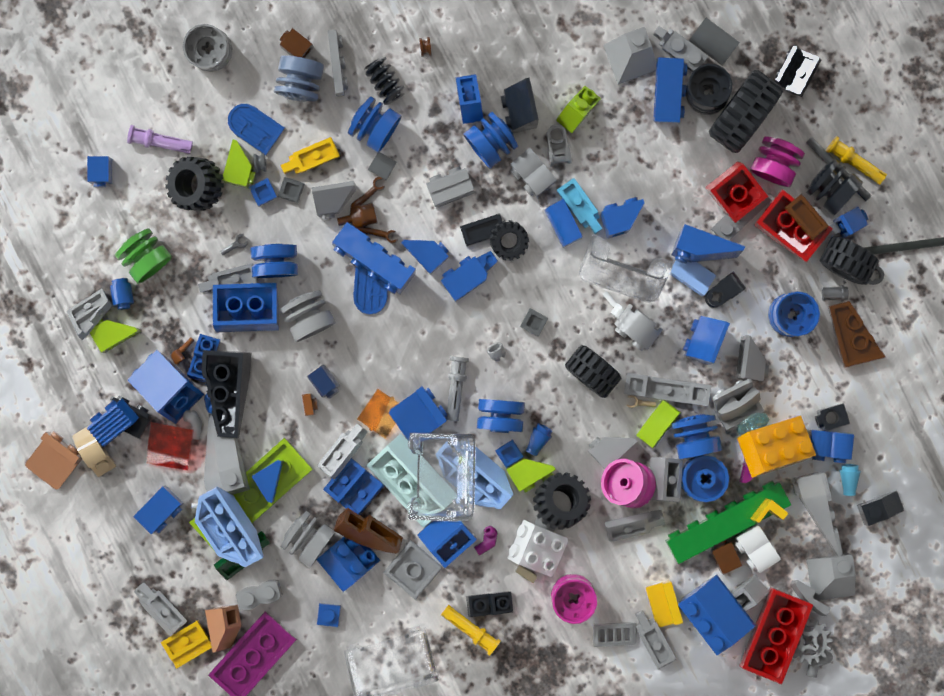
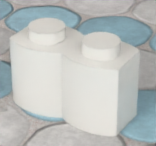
M758 524L751 526L735 537L737 540L734 543L741 554L745 552L749 559L746 563L753 572L756 570L758 573H761L781 560Z

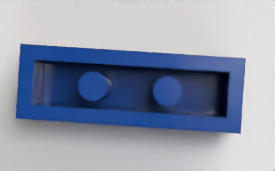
M657 58L653 121L680 123V118H684L685 106H681V99L686 95V85L682 84L683 76H687V63H684V59Z

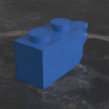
M491 251L477 258L474 256L471 259L468 256L459 262L461 266L455 271L451 268L442 274L443 279L441 283L453 300L457 302L487 280V272L498 260Z

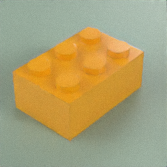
M801 415L749 431L737 437L752 478L816 456Z

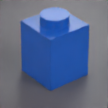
M87 156V182L93 184V187L104 188L106 184H112V158L109 156Z

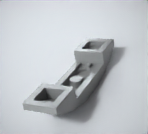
M627 373L624 394L709 406L712 385Z

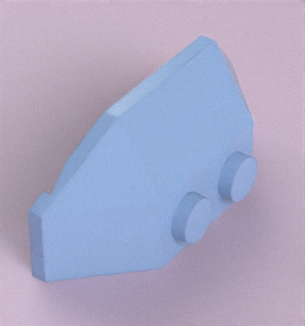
M448 439L436 453L443 477L475 505L501 509L513 496L505 471L472 443Z
M215 487L199 496L195 523L219 557L239 563L243 567H247L264 557L257 530L232 494L219 487Z

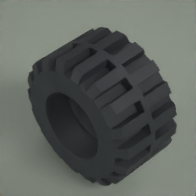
M180 158L179 161L173 163L174 167L169 168L170 174L166 175L168 184H165V187L169 190L167 193L168 198H172L171 202L180 209L195 211L211 209L213 204L218 203V197H221L223 193L221 188H224V183H221L223 175L219 174L220 168L215 166L216 163L206 158ZM196 175L198 186L193 193L191 184L193 177Z
M831 237L820 258V262L825 268L848 281L860 285L868 284L879 263L878 258L872 252L841 237Z
M580 345L565 363L566 369L574 377L602 398H606L622 379L620 373L584 345Z
M567 472L563 475L562 473H557L546 479L536 489V496L533 498V502L536 505L533 508L534 511L538 510L539 514L536 516L538 519L542 518L544 520L542 523L545 526L549 523L552 529L558 527V530L568 529L580 522L588 514L586 511L590 509L591 505L588 502L591 501V496H587L589 489L588 487L584 488L583 484L585 482L583 480L580 482L577 480L578 476L573 475L570 477V473ZM554 491L563 492L568 496L571 502L570 511L566 512L557 508L553 501Z

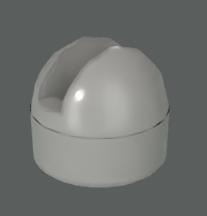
M500 342L492 344L487 349V353L492 360L500 361V357H505V348Z

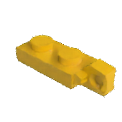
M329 137L294 152L293 155L289 156L290 161L280 166L284 174L292 171L299 174L339 158L340 155L332 137Z

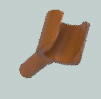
M190 337L182 347L172 352L171 359L175 364L185 359L182 353L194 342L193 338Z

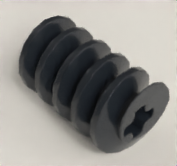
M386 57L379 58L364 68L368 69L365 73L366 76H372L370 79L371 84L377 83L374 87L375 91L381 90L379 97L385 98L383 101L384 105L398 100L405 94H401L404 85L397 87L400 79H392L396 72L387 71L391 64H383L387 59Z

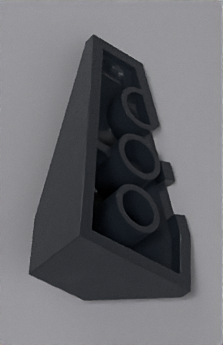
M203 350L202 375L205 378L208 389L206 391L208 398L210 397L217 437L239 438L251 371L252 353Z

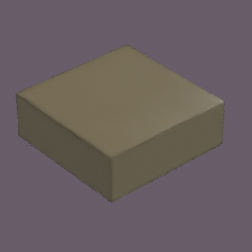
M518 565L515 570L516 573L531 583H534L537 579V575L526 567Z

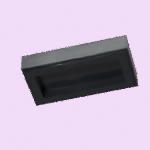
M500 213L460 226L466 247L489 240L490 235H492L491 230L496 228L495 225L502 224Z

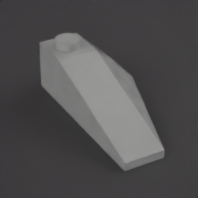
M209 414L204 471L206 492L215 487H219L232 495L250 490L237 438L217 437L213 416Z
M815 472L795 477V483H792L795 496H799V499L834 554L837 556L843 555L837 527H833L832 524L836 519L835 513L831 505H828V501H831L832 498L826 473Z

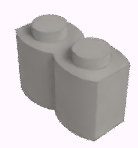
M531 148L527 149L510 163L512 167L510 172L517 180L520 178L526 184L523 187L530 196L535 195L538 198L557 182L554 175Z
M268 580L258 587L249 586L242 589L236 594L240 610H250L257 607L260 603L269 604L275 602L283 593L279 580Z

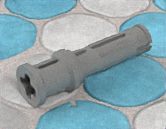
M450 356L452 364L451 373L448 374V377L451 381L446 420L459 421L463 381L467 379L465 370L466 362H469V358Z

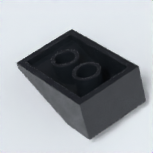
M529 77L504 89V95L500 96L502 107L507 108L508 116H505L507 126L511 128L512 133L536 129L539 119Z

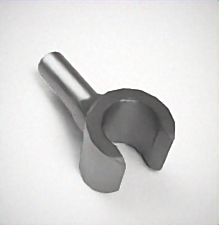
M244 234L237 235L235 242L221 250V254L224 255L237 247L244 248L247 246L248 241L244 244L238 242V239L243 237Z

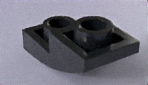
M511 591L466 596L468 617L513 613Z

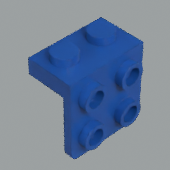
M423 386L389 411L390 416L410 444H416L447 421L445 419L447 413L441 405L436 406L433 402L435 396L429 388L424 389Z

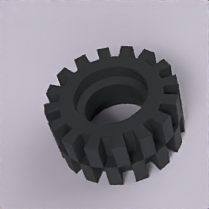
M509 220V222L501 221L502 224H496V228L491 230L492 235L489 237L490 246L499 258L514 261L513 258L519 259L521 254L524 255L526 253L525 249L529 247L528 234L518 222H513L512 220ZM507 233H513L517 236V243L511 248H506L501 243L502 237Z

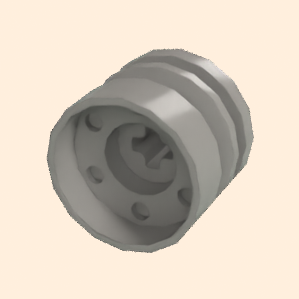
M196 25L184 37L183 51L185 57L191 64L203 71L213 72L220 70L231 59L233 50L231 40L226 33L213 25ZM209 44L212 47H214V50H211L210 54L207 51H205V48H208Z
M320 290L304 293L290 300L289 303L280 309L283 315L292 312L291 315L285 318L286 322L294 320L297 322L290 329L295 342L316 335L336 323L330 310L319 311V308L326 303L325 300L315 302V300L322 296Z
M305 511L288 529L280 547L285 550L292 543L294 546L289 554H294L298 549L302 550L299 561L310 568L332 539L335 531L326 524H323L318 530L315 529L318 518L314 517L310 524H308L306 521L311 513Z

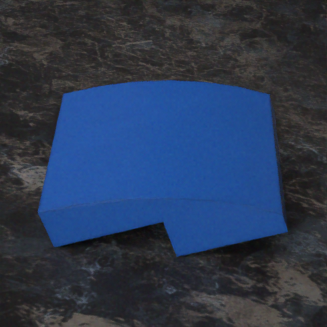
M351 458L335 480L331 479L323 490L346 509L349 508L358 515H361L385 485Z

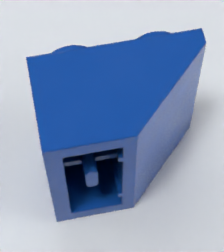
M637 197L625 200L624 205L617 206V203L605 206L600 217L607 239L629 232L644 205L643 199L638 200Z
M450 507L417 535L444 568L477 540Z
M342 537L316 559L343 592L381 561L371 548L345 537Z

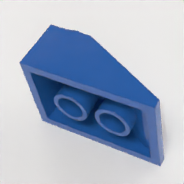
M685 224L678 234L671 256H674L676 261L685 264L687 261L702 262L737 258L744 251L745 246Z
M700 316L698 320L694 319L690 328L693 334L691 339H686L682 349L685 351L684 356L706 365L714 364L730 323L705 316Z

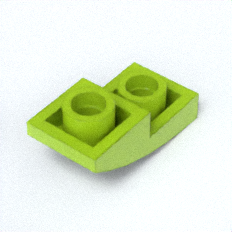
M663 400L636 436L650 447H656L681 412Z

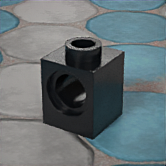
M844 403L816 411L815 421L818 428H822V431L850 424ZM829 412H833L836 415V420L833 424L828 423L826 420Z

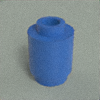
M128 278L112 280L110 290L113 307H117L118 310L130 309V305L134 304L132 286Z

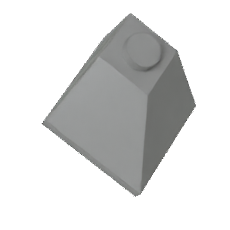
M645 27L625 33L603 45L617 84L656 71V61Z
M349 181L312 187L317 216H322L323 220L335 218V214H339L357 190L355 182Z
M749 335L742 336L736 379H751L752 381L763 382L764 378L768 377L769 365H766V359L752 337Z
M845 553L841 556L831 555L806 559L810 587L816 590L813 596L815 600L820 601L855 595L856 575L852 554Z

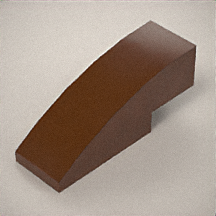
M349 508L338 516L334 528L335 532L349 540L388 553L397 554L403 540L401 535L373 516L368 515L364 519Z

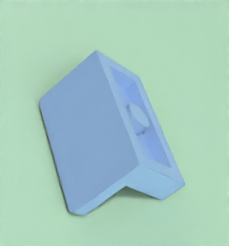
M675 261L667 272L700 296L705 295L716 277L714 273L698 262L687 261L685 264Z

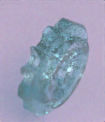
M755 413L740 422L737 432L743 435L749 431L765 427L769 422L767 414Z

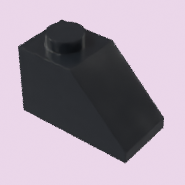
M897 491L857 505L862 521L866 526L887 520L904 511Z

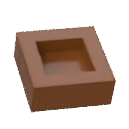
M312 394L302 395L305 416L315 415V410H318L317 398H313Z

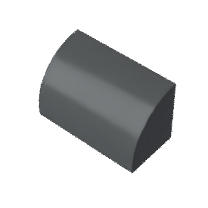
M707 17L689 40L722 66L740 43Z

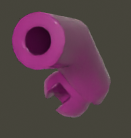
M493 526L485 527L483 542L474 547L479 556L496 545L498 533Z

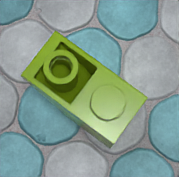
M584 86L565 106L556 121L570 133H573L601 98L593 90Z
M522 459L506 470L519 492L524 490L526 493L536 487L534 484L536 481L542 479L544 482L550 476H554L552 472L556 469L553 465Z

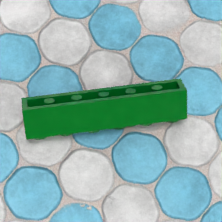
M773 480L762 485V490L756 493L752 490L744 494L743 500L737 503L733 500L725 504L724 510L720 512L714 510L706 514L705 517L707 519L701 522L695 520L687 524L688 529L682 532L678 529L668 534L669 538L665 542L676 563L680 564L757 524V522L751 520V517L765 499L774 501L783 509L791 506L780 482L774 483ZM768 511L762 520L772 516L773 514H771Z

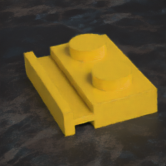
M199 620L161 642L176 669L212 648L209 637Z

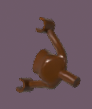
M377 177L373 180V186L351 204L350 215L339 217L337 221L339 226L345 225L347 222L349 224L352 223L355 228L364 234L386 238L389 243L393 244L398 239L391 241L389 240V235L396 231L390 230L385 232L366 227L371 224H378L373 202L361 205L377 190L381 191L385 188V186H376L378 180H383V178Z

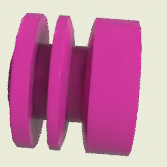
M765 136L762 140L765 146H760L758 150L766 157H755L750 171L771 183L791 187L796 173L789 166L799 167L801 162L797 159H803L804 151L786 140Z
M567 574L559 578L553 585L551 602L556 615L560 619L570 624H579L588 620L594 614L597 607V596L591 582L584 576ZM570 593H572V594H574V595L577 594V600H576V601H574L573 599H571V600L569 601V599H570L569 594H570Z

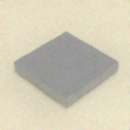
M410 540L383 573L416 600L443 567Z

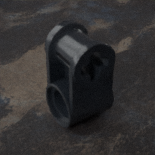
M733 271L706 293L705 302L709 307L717 308L737 296L746 287ZM713 294H719L718 301H712Z

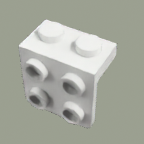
M523 520L517 530L514 544L509 549L507 559L552 577L556 572L568 539Z

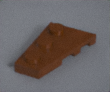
M850 301L828 306L844 368L886 357L863 324L864 322Z

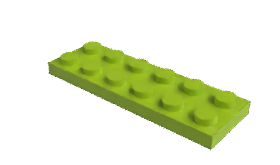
M283 438L246 471L250 490L233 494L251 523H253L312 471L313 468L288 440ZM283 460L274 502H267L252 476L275 461ZM194 518L189 523L212 548L206 537L203 535V533L195 523Z

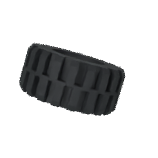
M753 70L710 128V137L732 153H739L778 102L783 93L782 87L760 70Z

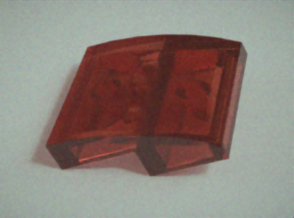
M151 422L146 463L188 471L194 429Z

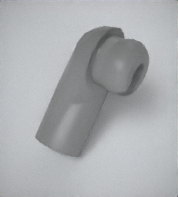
M825 651L827 658L820 656V663L812 659V664L808 665L806 675L817 678L819 667L830 663L833 655Z

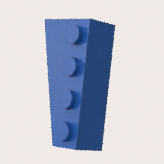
M347 222L332 241L333 250L342 257L346 255L352 259L350 263L356 268L361 269L363 267L369 272L367 275L374 281L378 282V280H381L386 284L384 287L392 294L396 292L401 294L414 277L416 269L411 265L406 268L401 258L393 254L391 256L388 255V251L377 242L372 243L367 235Z

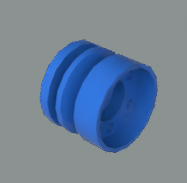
M371 96L355 113L348 134L353 137L359 131L358 141H361L368 135L369 138L366 145L379 153L393 135L402 115L391 108L382 115L380 112L383 103L379 102L373 109L376 99Z
M493 112L487 115L492 124H489L484 118L480 120L484 127L483 131L474 125L463 134L469 145L489 169L501 161L497 152L499 149L508 155L510 151L506 144L513 150L518 147L510 128Z
M799 291L782 294L775 298L769 306L768 312L769 323L774 331L787 337L807 335L814 330L820 317L819 306L815 299L807 293ZM794 311L795 315L793 318H788V314Z
M699 414L689 416L671 424L672 429L682 427L683 431L674 434V437H684L685 442L676 445L679 459L722 451L720 437L709 435V432L716 430L718 426H707V422L716 420L715 415Z

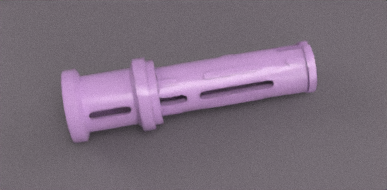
M135 125L130 126L127 137L128 144L134 142L143 144L146 148L155 146L191 154L193 141L157 134L152 129L135 128Z

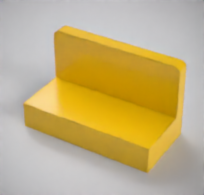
M765 499L753 514L751 520L760 523L768 511L775 517L784 520L788 512L774 501Z
M670 580L646 587L654 620L659 628L683 623Z

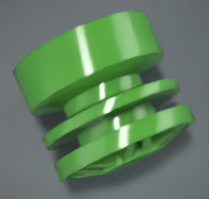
M150 228L144 229L130 237L115 253V257L118 260L124 259L121 263L124 267L132 263L134 264L129 274L137 284L152 277L173 257L163 245L155 249L153 248L158 238L156 236L150 238L153 234Z

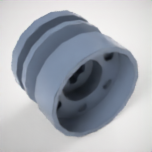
M281 56L278 71L287 76L276 78V82L284 86H275L274 93L299 102L317 101L318 94L310 91H319L320 87L311 83V81L322 79L324 64L301 57Z

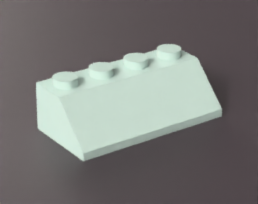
M399 434L366 465L423 528L458 497L455 491L402 434Z

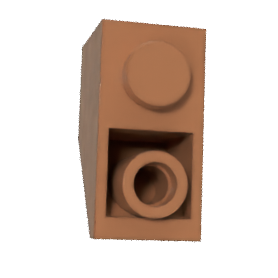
M238 604L205 610L212 652L231 648L241 628Z

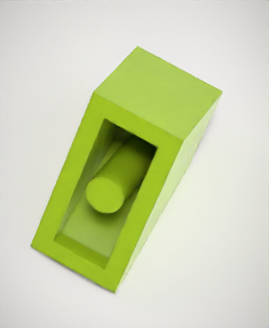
M233 139L222 181L248 189L249 185L254 183L256 172H253L254 168L239 142Z
M101 319L91 330L90 335L100 352L106 353L141 331L136 327Z

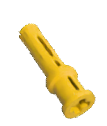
M838 136L832 140L826 149L827 153L831 152L841 159L840 162L852 165L878 185L887 176L882 170L858 155L854 147H849L841 142Z
M450 605L441 614L442 617L473 639V644H478L485 649L489 656L501 642L500 639L496 640L489 635L485 628L480 629Z

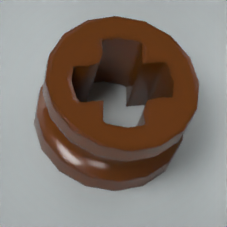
M427 37L426 40L419 38L421 57H424L425 54L432 56L430 37Z

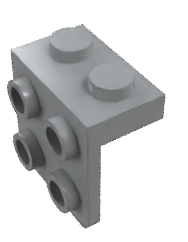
M751 379L739 380L733 387L727 390L721 389L715 394L713 403L718 418V411L732 396L740 401L753 387ZM758 402L738 417L724 422L721 421L728 433L764 415L765 411L760 402Z

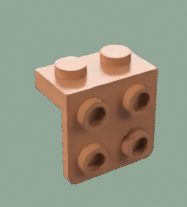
M55 431L52 433L45 432L40 438L43 441L27 460L25 466L52 488L60 489L81 462L82 457L75 446L72 444L68 446L62 441L64 438Z

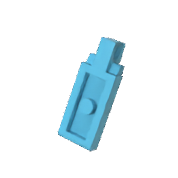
M575 178L557 189L561 198L565 200L571 212L584 228L589 226L594 234L602 230L597 221L600 218L598 210Z

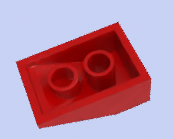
M782 189L754 223V226L782 247L807 262L833 228L829 226L814 240H811L785 210V207L795 198Z

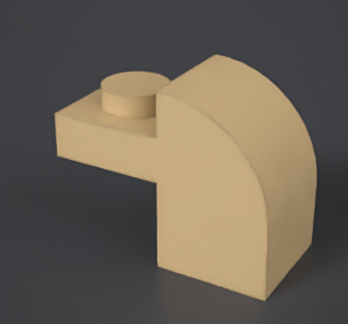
M87 427L72 436L82 459L88 468L94 471L97 477L116 467L115 461L96 438L90 434Z

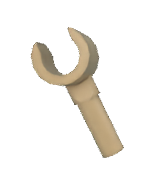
M633 395L628 396V398L636 400L633 406L627 405L630 408L637 406L656 407V402L643 401Z

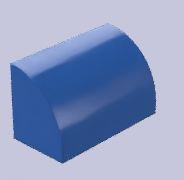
M564 199L544 210L562 248L582 239L583 236Z

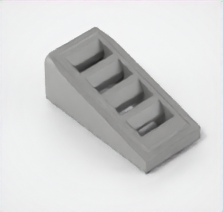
M593 624L594 647L636 645V624ZM618 628H621V640H617ZM625 628H629L630 640H626ZM600 629H604L605 641L600 640ZM609 629H613V640H609Z

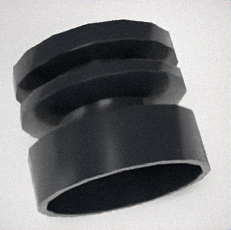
M708 63L696 68L692 72L686 86L685 96L689 106L694 111L703 115H712L721 111L726 106L732 93L733 82L731 76L725 68L717 64ZM710 88L712 90L711 94L705 95V90Z
M834 159L820 170L811 181V185L806 192L811 196L816 190H819L820 192L815 197V201L826 196L828 199L823 207L833 216L843 208L863 184V181L853 173L844 179L842 175L846 169L845 166H842L836 172L834 169L839 164L837 159Z

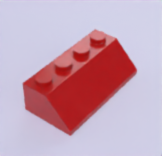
M770 587L739 666L742 669L782 684L813 604Z

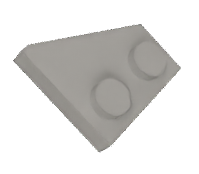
M100 289L67 311L73 327L81 340L86 338L112 307L103 289Z

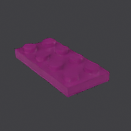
M265 611L208 676L230 696H247L297 639Z

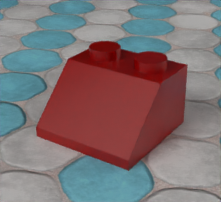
M738 161L705 187L715 202L734 223L769 197L746 166Z

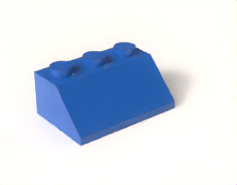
M277 283L213 285V327L215 332L279 331Z
M715 575L685 595L678 604L716 655L733 646L756 626L718 575Z

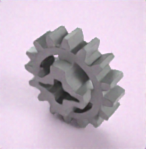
M808 618L805 627H814L815 629L812 632H805L803 630L802 633L806 637H814L812 641L816 648L809 644L805 646L806 640L801 635L800 644L793 655L794 659L800 656L801 663L805 659H807L809 665L812 664V659L820 663L819 657L827 658L825 651L832 650L828 643H832L833 640L827 637L831 634V631H824L826 625L822 624L819 626L818 619L811 623V619ZM821 635L824 640L822 647L819 645V637ZM807 650L816 652L814 655H804L803 653Z

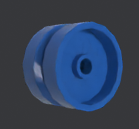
M265 244L250 248L251 259L265 262L252 266V278L298 276V264L295 262H284V260L297 257V245Z
M479 399L478 410L491 413V417H478L477 429H487L490 432L509 433V431L523 432V421L521 419H512L511 414L522 415L525 402Z
M706 455L695 456L689 459L682 467L681 487L686 495L694 500L701 502L715 501L728 488V470L723 462L715 457ZM702 474L707 476L706 482L700 481L702 480V478H700Z

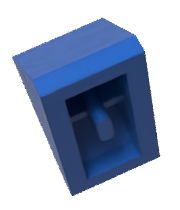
M283 460L275 461L252 476L267 502H274Z

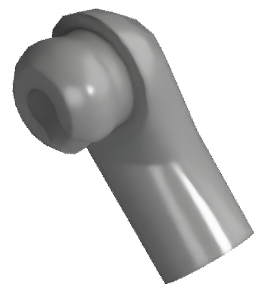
M186 410L183 414V420L191 424L189 438L200 440L202 421L196 411Z

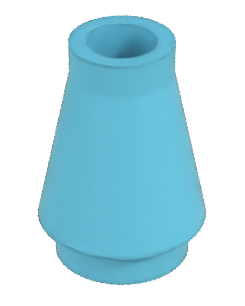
M843 464L842 469L839 470L843 495L855 496L861 470H859V465Z

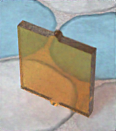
M377 389L357 420L368 426L370 431H375L386 439L396 424L389 411L399 403L394 400L393 396L389 397Z

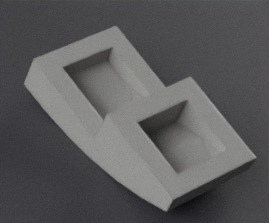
M752 387L740 401L732 396L718 411L720 420L724 422L748 411L761 400L760 391Z
M792 580L790 585L797 596L813 604L812 610L821 616H827L831 608L813 598L816 590L799 580Z

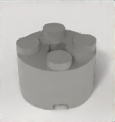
M629 304L614 323L617 326L615 331L624 338L627 335L632 338V344L642 351L644 348L648 350L663 329L661 327L658 329L654 328L656 326L654 321L638 309L635 312L632 311L633 306Z

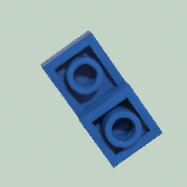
M203 334L199 335L193 352L194 356L187 373L188 378L206 383L202 375L203 350H218L220 339Z

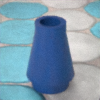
M537 423L536 427H533L526 451L537 456L551 439L552 430L545 425Z

